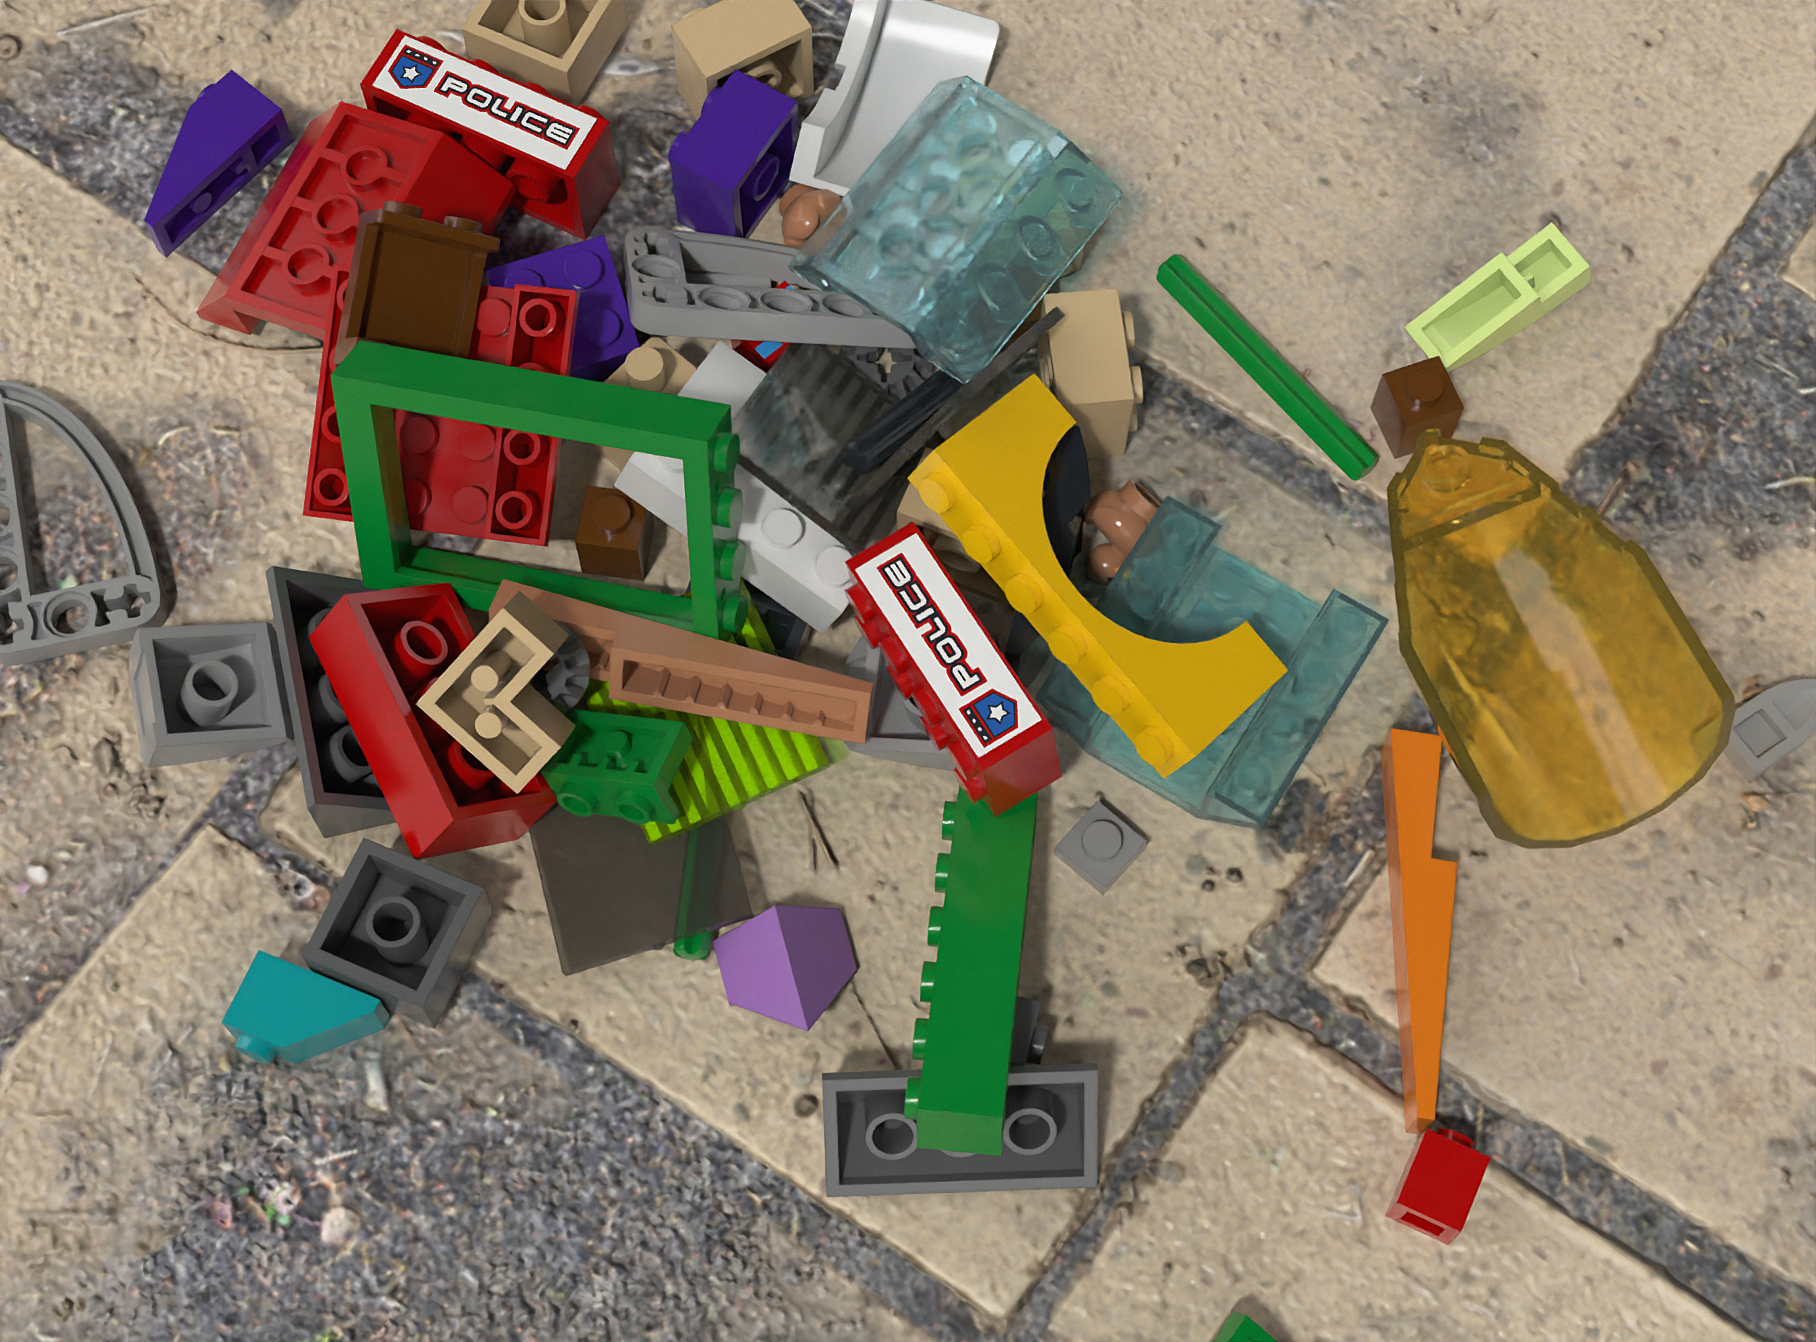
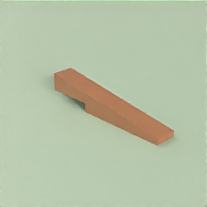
M505 579L502 580L489 608L490 622L520 590L551 619L557 620L569 627L581 639L587 650L590 661V679L609 682V699L865 744L874 683ZM556 657L547 661L540 670L550 671L559 658Z

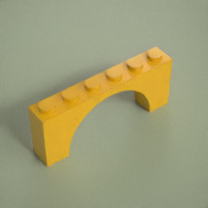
M1033 373L934 449L907 479L918 490L926 506L936 512L959 538L967 554L973 560L980 563L1005 592L1009 603L1022 613L1045 639L1053 655L1059 661L1066 664L1091 693L1095 704L1108 714L1132 741L1140 757L1152 765L1161 777L1165 779L1204 750L1277 682L1288 669L1247 621L1229 633L1209 641L1185 644L1161 642L1140 636L1117 625L1102 615L1077 591L1060 566L1051 547L1046 532L1042 506L1043 481L1049 459L1057 443L1076 421L1037 375Z

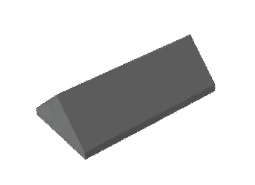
M272 566L265 572L307 809L324 839L396 823L309 639V636L344 594L377 590L365 588L363 580Z
M1097 1063L1011 1066L1001 1156L917 1148V1120L905 1119L904 1109L908 1076L921 1077L922 1069L822 1073L826 1197L1097 1187Z

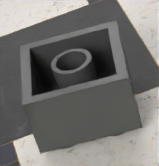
M363 837L301 957L312 972L377 998L385 1008L435 1029L494 911L483 887Z

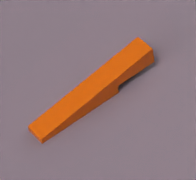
M1391 728L1381 747L1380 756L1406 1133L1422 1135L1435 1120L1458 862L1431 858L1442 736Z

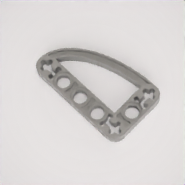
M644 228L632 230L625 236L622 267L630 322L642 332L661 336L903 349L921 348L931 342L935 308L930 300L906 282L874 268L857 263L848 269L831 264L824 253L726 235ZM684 269L771 278V281H786L788 284L817 291L689 284L686 281Z
M0 380V456L3 458V465L0 469V509L10 512V521L7 527L0 532V565L11 564L18 568V576L15 582L8 588L0 590V609H9L12 620L20 629L13 634L12 643L4 645L0 640V664L6 666L20 665L133 641L137 628L162 627L167 618L168 607L155 550L135 500L113 461L90 430L56 400L31 387ZM12 417L34 423L54 435L77 456L98 484L115 521L125 551L130 575L41 594L36 593ZM141 596L146 603L140 608L141 615L130 618L126 610L131 608V599ZM105 602L110 610L106 612L110 620L108 625H105L102 611L98 607L99 603ZM82 607L89 611V620L80 631L73 634H64L57 631V620L66 609ZM0 612V636L5 634L6 627L4 616Z

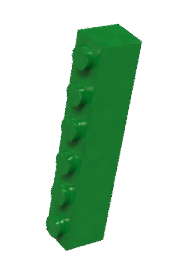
M960 784L957 802L945 801L942 840L952 841L950 854L938 853L935 892L945 893L943 907L931 906L927 937V946L938 947L936 962H923L920 986V1002L931 1003L929 1019L916 1018L912 1048V1059L923 1060L921 1077L908 1076L905 1096L904 1118L917 1120V1148L1001 1156L1036 832L1038 792L994 817L983 798L973 804Z

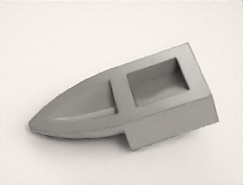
M1797 679L1775 685L1761 692L1719 721L1709 731L1708 735L1748 783H1751L1797 751L1816 731V679Z

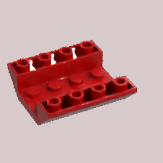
M341 101L310 121L196 313L200 319L248 335L252 334L259 320L262 319L324 340L333 264L351 265L361 212L383 209L384 201L401 202L422 208L421 219L444 224L445 216H453L477 221L483 224L481 234L491 236L517 190L511 181L444 132Z
M333 264L302 516L353 522L330 376L339 366L333 364L351 265ZM515 284L514 288L481 285L468 359L570 377L580 292ZM393 408L411 530L549 546L562 438Z

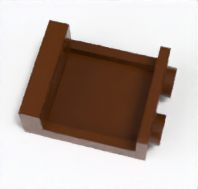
M384 201L383 209L361 212L333 364L339 365L360 340L468 359L485 260L488 253L499 251L501 239L481 234L483 224L470 219L445 216L444 224L421 219L422 208L401 202Z

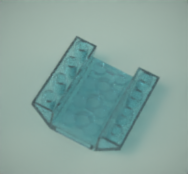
M960 76L939 81L787 266L791 272L820 291H842L910 336L923 358L966 385L978 373L980 374L1124 198V194L1059 129L969 76Z
M1167 495L1094 608L1117 625L1135 634L1161 642L1178 644L1209 641L1229 633L1247 621L1288 671L1195 758L1165 779L1161 777L1152 765L1140 757L1132 741L1115 721L1095 704L1091 693L1066 664L1061 661L1057 662L1038 691L1036 699L1088 755L1199 819L1262 830L1387 627L1389 619L1334 588L1323 606L1317 604L1218 548L1217 543L1222 525Z

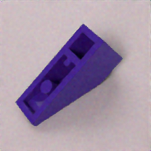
M232 69L217 83L210 84L204 88L197 97L196 102L188 108L144 218V222L158 252L166 258L293 142L282 109Z

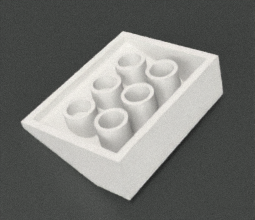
M719 340L677 396L731 405L732 433H737L776 380ZM784 387L741 445L738 463L734 470L735 488L741 489L743 493L742 513L737 524L738 542L744 543L746 549L745 564L741 576L823 634L849 604L844 590L851 587L852 582L845 561L860 552L908 475L900 470L851 548L847 547L841 542L891 466V463L888 466L886 465L881 472L879 469L885 463L887 464L888 461L885 460L877 468L878 474L873 479H870L835 534L829 533L824 528L860 476L854 468L817 523L808 514L844 463L842 455L847 451V442L854 436L851 435L800 510L791 502L842 428L836 423L833 424L784 496H781L774 489L826 417L818 411L767 483H764L757 476L809 404L804 400H800L752 468L747 470L740 464L792 394L790 390ZM635 451L626 463L614 486L688 538L683 460ZM897 514L881 540L896 532Z

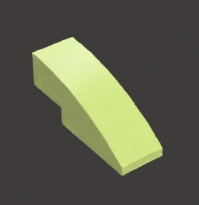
M1551 222L1506 257L1502 252L1411 321L1404 329L1428 359L1440 356L1448 373L1508 340L1591 282L1590 266Z

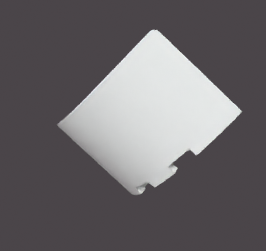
M855 0L846 33L835 62L836 69L844 71L842 79L835 90L824 88L816 106L802 122L789 180L821 190L829 189L841 196L919 219H927L936 208L955 169V161L959 160L970 131L1001 30L1000 23L995 19L929 0Z

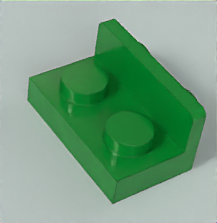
M572 709L567 718L576 727L561 748L540 770L556 795L560 806L568 812L581 817L598 814L620 817L635 824H647L649 821L675 824L680 810L668 790L693 739L685 723Z

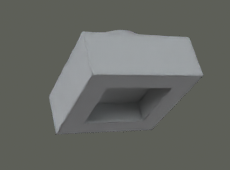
M1097 800L1055 846L1054 855L1099 893L1104 895L1145 850L1147 841Z

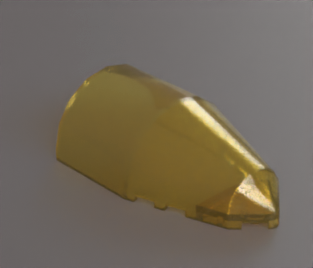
M1429 429L1420 433L1416 438L1417 448L1403 472H1396L1386 488L1391 551L1395 574V600L1398 611L1399 650L1403 666L1485 822L1496 838L1526 849L1571 848L1619 834L1663 811L1703 779L1728 745L1736 709L1734 694L1650 557L1634 541L1630 539L1625 542L1602 524V516L1588 505L1582 509L1560 492L1557 481L1504 440L1482 437L1478 444L1442 437L1440 429Z

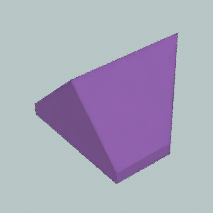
M774 905L713 941L729 1006L736 1005L805 1031H809L851 976L857 973L840 908Z

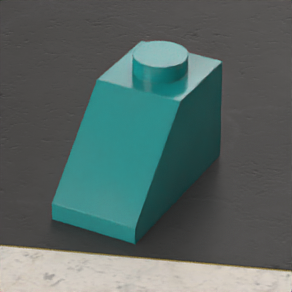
M258 950L221 1023L237 1040L234 1048L245 1056L271 1065L275 1056L297 1064L384 1030L390 1016L379 999Z

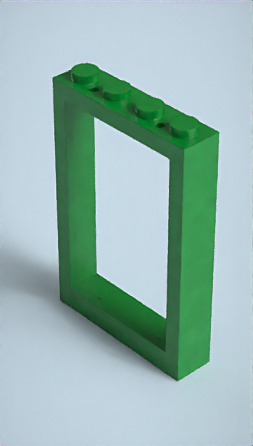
M361 340L330 375L362 580L365 588L386 590L449 582L462 607L489 612L502 580L505 579L725 642L730 640L733 633H740L743 630L748 614V598L746 595L740 594V577L744 569L746 549L744 543L738 542L737 524L743 507V493L741 489L735 488L734 470L740 454V437L737 433H732L731 405ZM393 408L683 460L692 599L413 546Z

